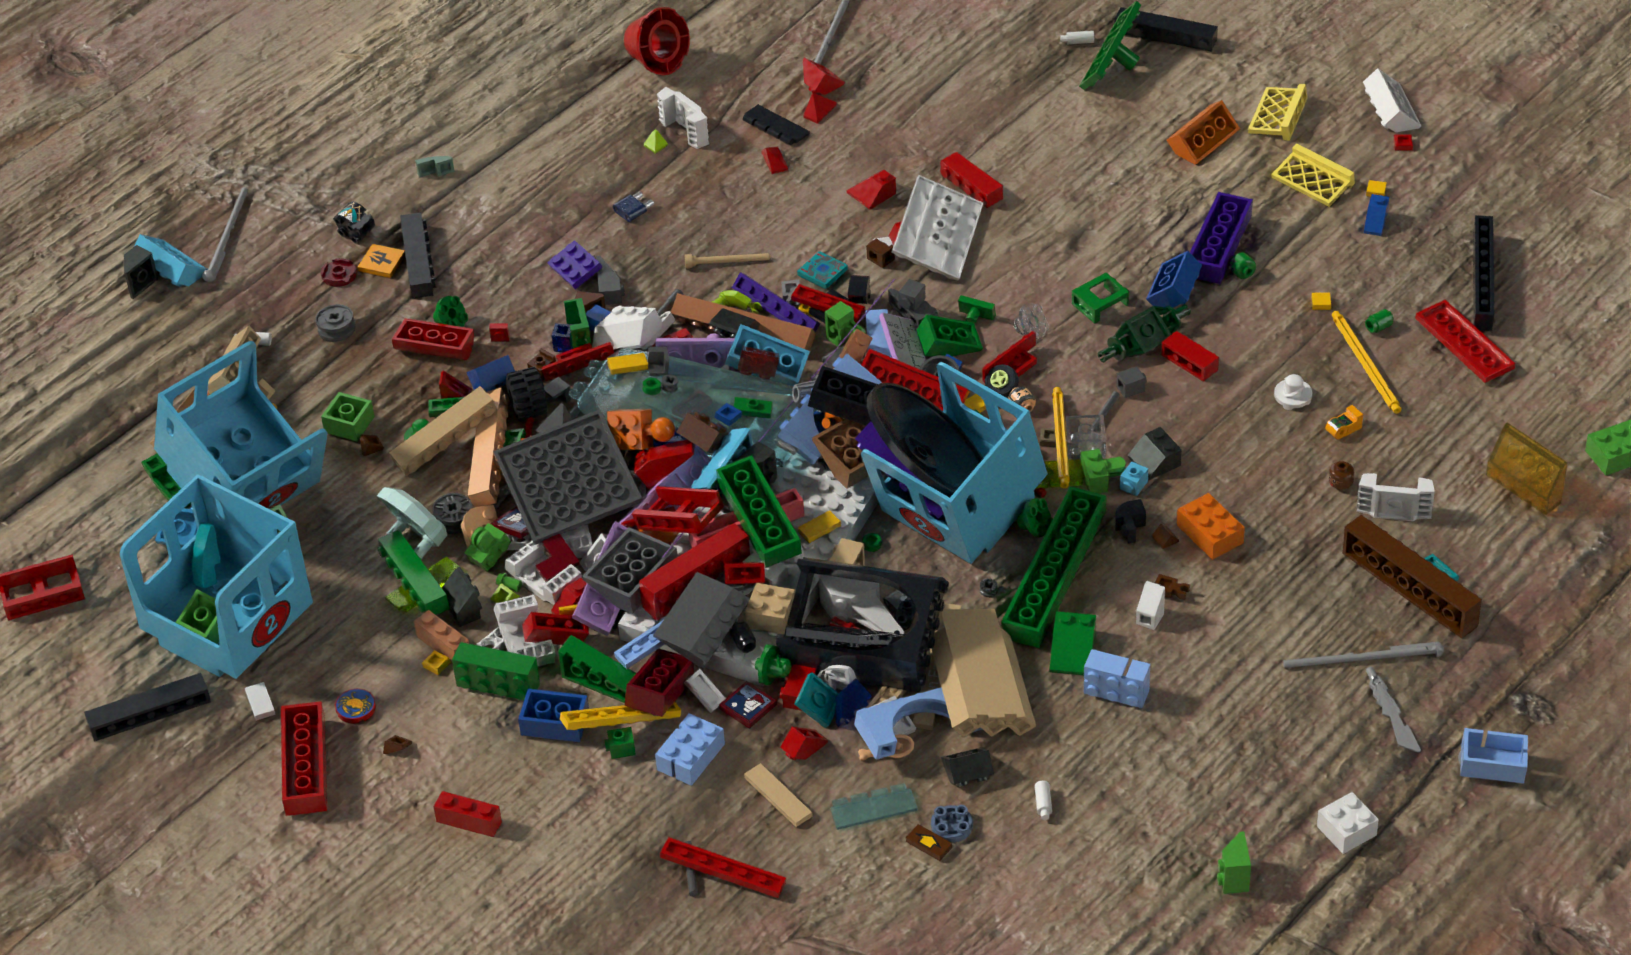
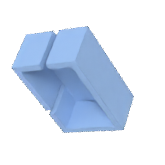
M1091 649L1084 666V694L1143 708L1150 689V664L1132 660L1126 676H1123L1129 658Z
M688 713L679 724V729H675L655 754L657 770L671 777L676 775L677 780L692 786L725 745L724 729Z
M1464 728L1461 743L1460 776L1524 783L1528 764V735L1488 731L1485 746L1481 747L1483 730Z

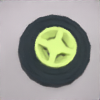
M1003 364L993 367L985 379L986 387L1004 397H1009V393L1019 383L1016 371L1010 366Z

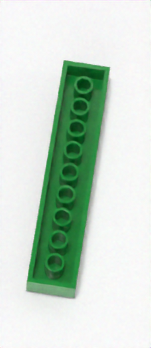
M1072 486L1069 487L1001 621V628L1011 636L1012 641L1036 648L1040 647L1056 615V611H1058L1106 513V495Z

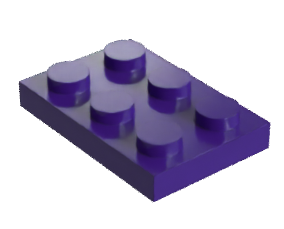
M575 240L547 262L549 267L575 290L603 268L601 263Z

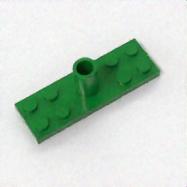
M1135 1L1118 16L1079 85L1083 90H1086L1089 86L1093 87L1098 79H1103L1106 75L1105 69L1113 62L1112 58L1129 71L1139 61L1140 57L1121 43L1126 32L1132 28V21L1140 14L1139 9L1142 4L1138 1Z

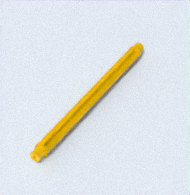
M1334 311L1331 314L1334 323L1343 334L1359 362L1363 365V368L1382 395L1389 409L1394 414L1400 413L1402 409L1399 406V401L1389 389L1386 381L1346 319L1339 311Z
M1055 387L1052 398L1058 481L1061 488L1066 489L1069 487L1070 477L1063 392L1060 387Z

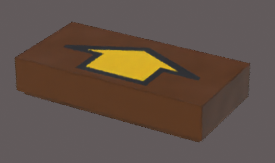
M919 824L906 836L907 843L938 861H941L952 849L951 842Z

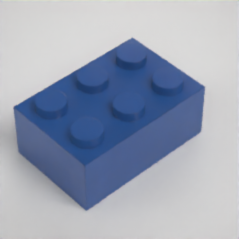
M1189 251L1162 263L1146 300L1152 306L1161 307L1171 306L1174 308L1180 304H1185L1189 300V295L1194 288V283L1199 276L1202 265Z
M528 689L518 718L520 734L523 736L580 742L584 728L567 730L560 720L561 712L589 709L587 695Z

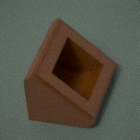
M1160 524L1152 534V538L1162 549L1179 542L1175 534L1163 524Z

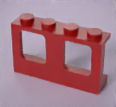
M657 486L655 488L659 497L648 510L635 509L632 516L639 530L700 534L720 512L724 504L718 490ZM668 505H680L675 512L662 511ZM698 507L711 508L701 520H699L697 513H693Z
M73 554L0 574V593L8 621L85 599ZM64 573L70 574L72 583L49 589L48 578ZM28 583L32 585L34 594L11 600L9 589Z

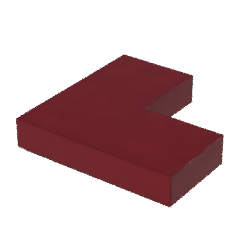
M557 534L542 541L544 548L551 557L535 566L543 580L547 583L572 564L576 567L580 563L561 534Z

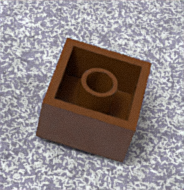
M688 412L677 430L678 434L709 453H714L715 450H718L722 445L723 438L729 435L726 432L727 428L720 423L711 422V417L695 412V414Z

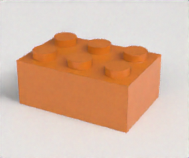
M1209 493L1177 509V526L1212 560L1244 544L1245 527Z

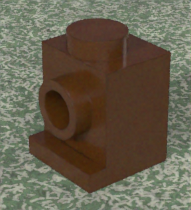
M877 238L866 245L867 259L884 268L895 260V254L892 253L894 245L888 246Z
M541 348L539 354L530 360L527 366L528 368L535 367L543 381L545 378L541 368L556 362L555 355Z

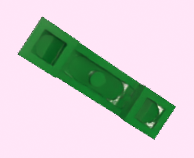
M158 453L141 462L153 483L168 501L181 490L167 472V464Z

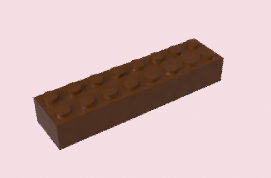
M1363 515L1358 516L1345 526L1342 554L1461 639L1478 627L1482 599L1478 595L1466 589L1461 583L1456 582L1445 572L1439 570L1431 562L1419 556L1415 551L1409 549L1401 541L1392 537L1387 531L1382 530Z

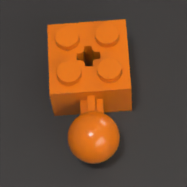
M618 409L607 411V423L619 450L648 449L654 447L653 438L660 442H666L675 434L674 423L666 417L657 418L652 423V409Z

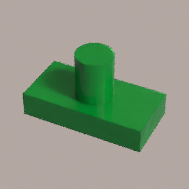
M960 295L958 299L959 312L968 314L966 317L967 322L976 324L979 317L994 321L996 316L995 304Z

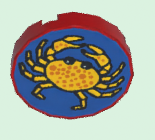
M350 689L337 698L335 703L336 713L340 720L346 723L356 724L363 719L366 721L375 712V698L371 692L365 689Z

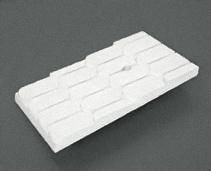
M918 175L892 253L900 258L908 259L914 264L922 265L933 272L943 274L949 279L958 281L983 202Z

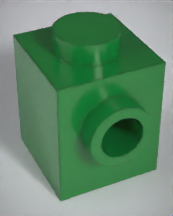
M632 727L607 731L608 739H604L606 752L610 751L611 759L636 755Z

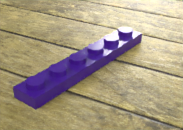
M742 272L739 273L732 286L734 290L751 298L753 302H759L763 309L782 321L812 328L815 333L821 324Z

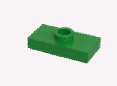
M464 397L429 400V417L440 416Z
M735 397L733 407L742 411L743 416L770 419L773 401Z

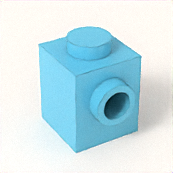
M1131 462L1120 475V489L1137 496L1148 483L1149 468Z

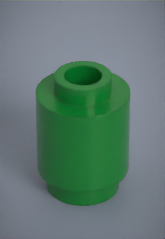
M1382 309L1369 316L1365 321L1367 330L1370 333H1378L1392 326L1393 314L1386 309Z

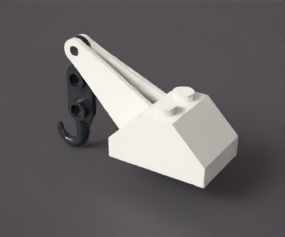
M819 574L820 604L831 619L836 616L847 623H861L871 630L904 634V631L910 628L917 609L908 597L899 604L893 618L880 601L879 583Z

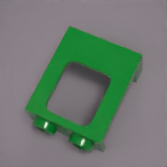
M1104 273L1072 290V305L1095 324L1100 321V312L1120 301L1128 306L1130 294L1128 289L1119 284L1115 278L1111 277L1108 273ZM1104 282V288L1112 293V295L1105 299H1100L1090 289Z
M582 298L564 301L567 329H570L573 349L591 343L590 330Z

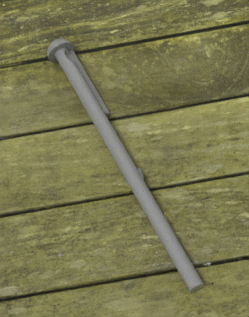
M850 0L841 1L814 62L821 64Z
M246 187L241 189L210 266L202 274L206 282H213L216 279L226 254L224 248L230 232L234 230V224L248 193Z
M1440 642L1390 646V650L1360 654L1350 652L1343 655L1283 660L1284 668L1426 654H1436V657H1440L1444 652V647Z

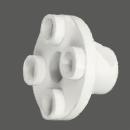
M1291 374L1275 387L1274 397L1286 410L1300 408L1311 403L1312 389L1299 375Z

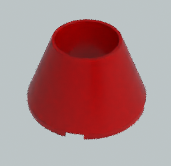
M656 8L627 27L624 34L625 49L629 55L651 73L656 75L672 74L682 66L681 62L689 51L690 34L687 23L683 16H680L672 8Z

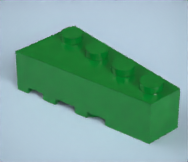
M570 635L558 650L562 678L625 703L626 686L635 676L636 672L629 668L626 669L619 662Z

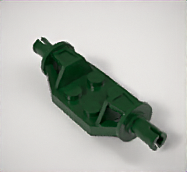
M1186 304L1177 309L1171 306H1152L1125 321L1115 335L1108 339V347L1097 353L1098 358L1105 355L1100 359L1103 363L1112 357L1122 361L1127 357L1141 356L1161 345L1162 341L1181 327L1180 319L1191 314L1190 308L1184 311L1188 308Z

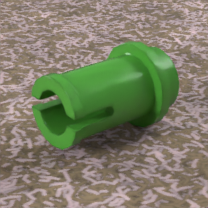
M500 573L496 579L497 585L502 583L515 592H519L522 587V580L509 577L507 573Z

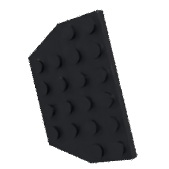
M801 623V626H787L786 636H794L793 640H811L814 643L829 642L831 645L848 644V647H868L869 645H884L885 647L906 635L813 623Z

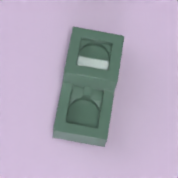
M434 156L415 160L419 177L436 173L439 177L455 172L451 156Z

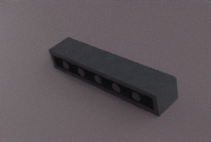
M1120 7L1114 19V24L1118 16L1127 8ZM1139 11V16L1132 21V28L1125 34L1212 52L1217 41L1218 26Z
M421 212L400 215L412 299L434 296L433 288H436L435 278H431V276H434L433 265L429 266L432 264L431 254H427L431 253L429 242H426L429 241L426 219H422Z
M201 673L93 708L85 711L84 714L95 742L210 703L211 700Z

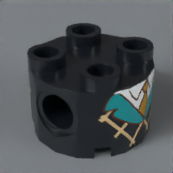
M354 201L348 203L333 218L338 227L337 232L342 237H350L355 244H358L375 227V221L370 213L368 215L365 213L366 209L362 205Z

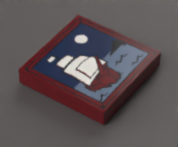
M517 506L491 522V525L504 533L520 539L529 534Z
M746 681L719 704V709L750 729L777 705V701Z

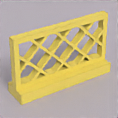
M1299 84L1297 89L1266 87L1248 128V133L1282 135L1283 140L1290 141L1308 98L1306 84ZM1269 93H1273V94H1276V95L1270 97V96H1269ZM1280 98L1283 99L1282 101H1279L1277 103L1275 102V100H1278ZM1269 103L1272 104L1271 106H1268V107H1265V106H1264V105H1267V104H1269ZM1285 104H1288V105H1289V106H1287V107H1285V108H1282V107H1281V106H1283V105H1285ZM1274 109H1277V110H1278V111H1276V112H1274V113H1271V112H1270V111H1272V110H1274ZM1263 114H1267V116L1263 118L1259 117ZM1282 114L1284 115V117H1282V118H1280V119H1277V118H1276V117H1278V116H1280V115H1282ZM1271 119L1273 120V122H1271V123H1269V124L1266 123L1267 121H1269V120H1271ZM1260 124L1263 125V126L1260 127V128H1255L1256 126H1258V125H1260ZM1277 125L1280 126L1279 129H1272L1273 127H1275V126H1277Z
M1297 143L1292 147V153L1271 174L1273 179L1328 207L1348 187L1352 188L1355 184L1353 171ZM1295 160L1300 164L1290 166L1289 163ZM1311 168L1314 172L1304 173V169ZM1301 169L1302 174L1292 175V170ZM1289 171V176L1282 177L1279 175L1281 172ZM1325 175L1329 179L1319 180L1318 176ZM1316 177V181L1306 182L1305 178ZM1302 178L1304 181V183L1299 184L1293 182V180ZM1339 182L1343 184L1341 187L1333 188L1332 183ZM1330 184L1331 188L1321 190L1320 185ZM1318 186V190L1310 191L1307 187ZM1332 193L1329 200L1322 197V194Z

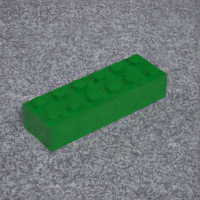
M752 455L716 469L718 485L745 533L749 536V540L758 556L764 562L765 568L802 554L801 541Z

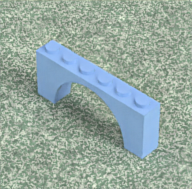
M846 354L843 358L838 357L832 364L835 367L834 370L876 384L882 383L849 354ZM807 394L800 402L803 404L802 407H796L790 414L791 420L788 421L786 419L779 427L781 432L777 436L784 442L798 448L797 453L801 454L805 460L813 465L821 454L812 441V437L819 434L814 422V408L808 406L810 395Z
M941 687L869 708H862L856 712L854 725L877 760L895 754L897 739L894 735L893 727L903 717L921 712L950 717ZM980 727V728H978L977 730H975V731H973V732H976V731H979V730H983V729Z

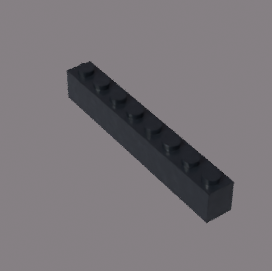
M1475 215L1473 227V325L1479 331H1492L1494 321L1493 216Z

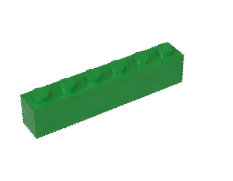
M398 529L378 538L379 547H377L379 555L381 558L385 557L389 569L393 568L396 579L401 580L404 590H408L413 602L416 601L419 611L425 613L430 610L437 615L449 610L450 607L446 593Z

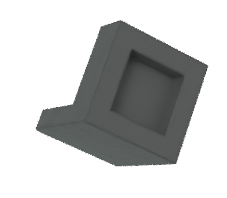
M648 347L647 362L649 376L668 375L669 357L667 347Z
M557 377L544 386L547 402L557 397L566 403L572 400L570 385L561 378Z

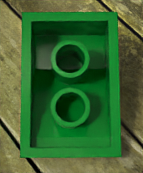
M926 314L917 328L925 356H946L948 354L953 357L983 350L976 327L972 322Z
M1056 611L1049 672L1084 676L1085 663L1091 649L1094 648L1096 615Z

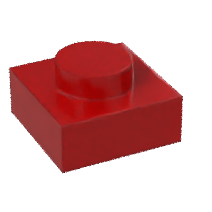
M490 323L491 342H509L508 323Z

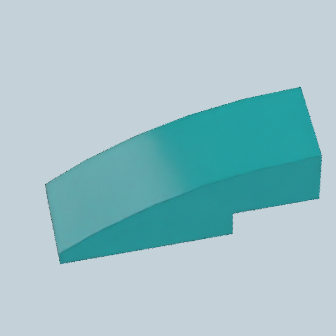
M202 522L197 531L193 548L192 575L194 585L206 588L217 584L214 565L221 563L215 527L214 525Z

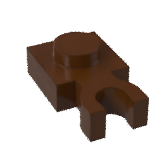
M1159 574L1155 581V584L1165 587V597L1171 598L1172 595H1176L1179 599L1185 600L1186 592L1189 593L1190 584L1178 583L1176 578Z

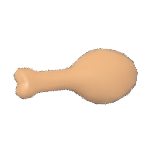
M896 734L895 754L888 757L902 758L912 752L914 741L907 735ZM859 749L858 751L861 761L874 757L870 749Z

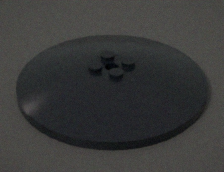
M880 383L868 394L867 410L875 429L884 443L915 476L950 498L984 459L964 431L941 409L918 393L901 385ZM971 495L966 500L968 505H974Z

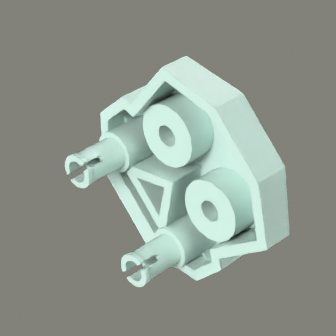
M384 487L377 495L387 506L388 510L397 518V522L386 534L398 529L402 533L406 528H409L419 535L423 540L414 551L421 560L431 547H439L446 538L447 532L442 522L437 520L419 501L405 491Z

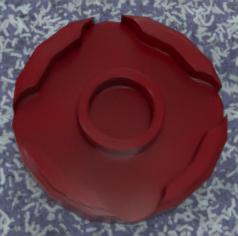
M344 258L334 259L329 264L327 262L321 268L323 282L333 287L348 285L357 276L356 266L352 261Z

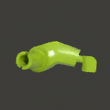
M722 291L719 297L712 301L713 303L728 307L736 306L745 311L749 307L751 312L759 314L756 309L762 311V306L759 302L751 303V298L738 291Z

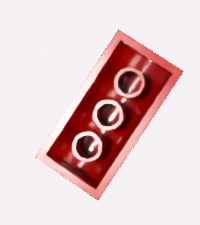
M405 318L393 336L392 344L396 350L467 360L473 348L474 329Z

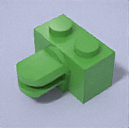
M842 301L825 311L826 339L837 347L848 335L840 346L845 344L856 329L866 334L864 328L854 321V310Z
M1100 449L1082 451L1080 468L1088 491L1094 493L1108 492L1109 477L1120 476L1126 469V461L1122 457L1103 459Z
M488 523L484 528L478 527L473 532L471 545L464 553L470 562L488 572L496 564L501 554L508 549L511 541L503 531Z

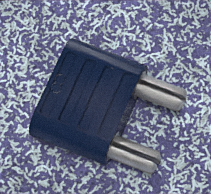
M639 191L633 196L628 195L615 203L613 209L626 221L631 222L646 213L647 209L654 205V201L649 200L643 204L638 200L643 197L642 192Z

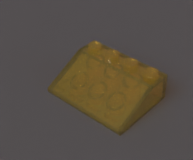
M1507 422L1488 460L1486 475L1517 495L1521 500L1533 506L1536 510L1547 515L1562 502L1568 463Z

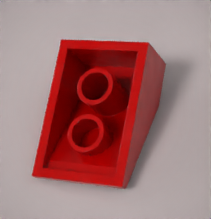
M689 440L650 447L646 451L642 450L635 456L634 473L650 489L694 455V443Z

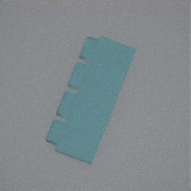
M905 783L890 786L891 793H888L887 787L870 791L871 798H868L867 792L850 796L851 803H848L847 797L832 800L833 807H830L836 829L839 830L917 811L918 808L911 788L906 789Z

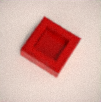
M1412 134L1394 135L1395 151H1413Z

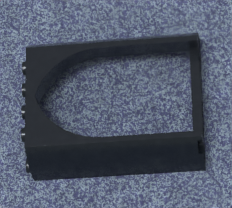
M807 557L798 559L797 566L801 573L787 626H801L814 574L891 586L905 594L913 602L917 609L919 620L911 631L900 640L888 646L871 650L850 649L793 640L794 636H786L785 630L784 637H777L776 645L780 647L778 656L789 659L791 668L793 664L816 668L817 676L821 670H825L829 666L844 665L852 668L857 683L880 687L886 686L887 688L891 687L920 693L921 687L926 682L925 670L930 665L931 656L929 654L935 645L934 633L940 625L938 617L939 613L944 609L943 597L944 593L948 592L949 582L945 578Z

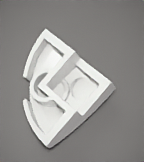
M832 665L825 670H821L817 676L834 690L838 688L855 693L858 689L855 673L849 666Z

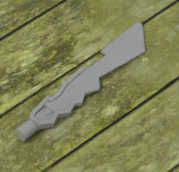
M1368 667L1366 672L1370 679L1369 687L1373 690V697L1377 700L1376 704L1382 707V715L1391 719L1398 746L1419 753L1421 749L1409 725L1404 726L1399 716L1401 711L1394 699L1388 694V687L1382 678L1376 674L1374 668Z

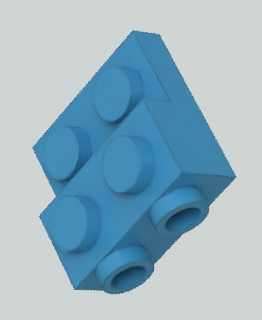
M192 507L190 509L183 508L174 519L180 547H183L197 533V525ZM161 529L157 533L155 541L157 544L166 545Z

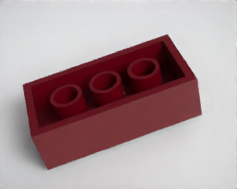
M660 648L657 649L627 684L624 706L651 713L653 716L663 717L687 686L684 682L694 674L695 664L680 654Z

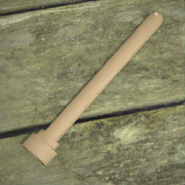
M763 253L696 257L692 256V254H685V269L693 268L697 264L766 261L771 259V255Z

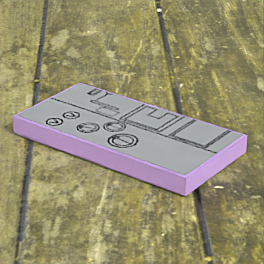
M882 312L879 318L892 358L920 369V366L926 359L913 320Z

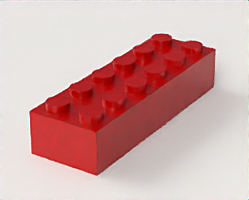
M733 523L639 580L642 608L656 621L667 616L697 572L716 580L719 574L725 570L724 564L739 563L750 556L749 536Z
M322 701L281 706L282 802L286 816L327 811L326 733Z

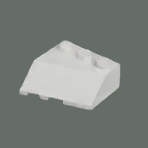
M617 306L595 327L592 348L611 342L613 350L621 348L624 351L641 348L664 325L655 308Z

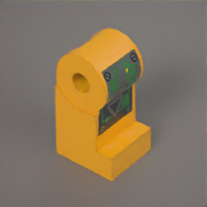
M1350 405L1346 408L1345 413L1331 418L1327 422L1325 430L1337 440L1346 437L1362 428L1363 413L1355 406Z

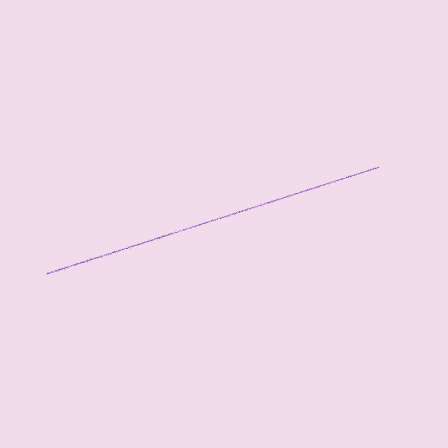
M848 335L842 340V342L839 344V346H840V345L843 343V341L848 337ZM821 367L817 370V372L812 376V378L809 381L813 379V377L818 373ZM683 533L676 539V541H675V542L672 544V546L667 550V552L663 555V557L668 553V551L673 547V545H674V544L677 542V540L683 535Z

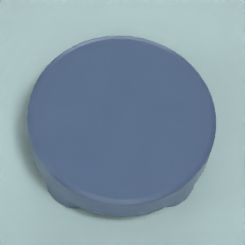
M965 805L938 806L935 808L931 818V830L951 843L960 842L971 834L973 818Z

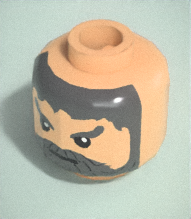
M1016 387L1009 393L1008 399L1029 410V412L1033 410L1036 399L1026 387Z

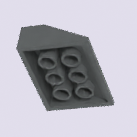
M628 527L583 574L582 579L617 608L633 614L642 605L639 580L677 558V548L673 546L663 557L672 545Z
M697 572L653 637L704 670L747 607L750 598L733 587Z

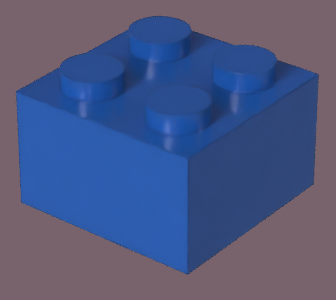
M506 355L466 373L474 390L481 386L487 392L496 389V384L498 387L505 385L507 373L514 372L515 369L509 355Z

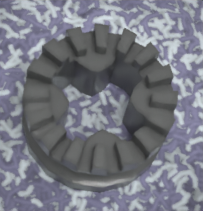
M668 374L662 377V390L672 393V391L675 392L678 389V378L676 376Z
M992 578L981 580V595L984 597L995 596L997 594V581L995 579L992 580Z

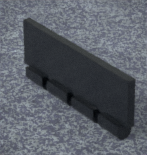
M759 104L747 111L743 116V121L754 125L756 128L789 145H792L794 142L798 143L810 134V131Z

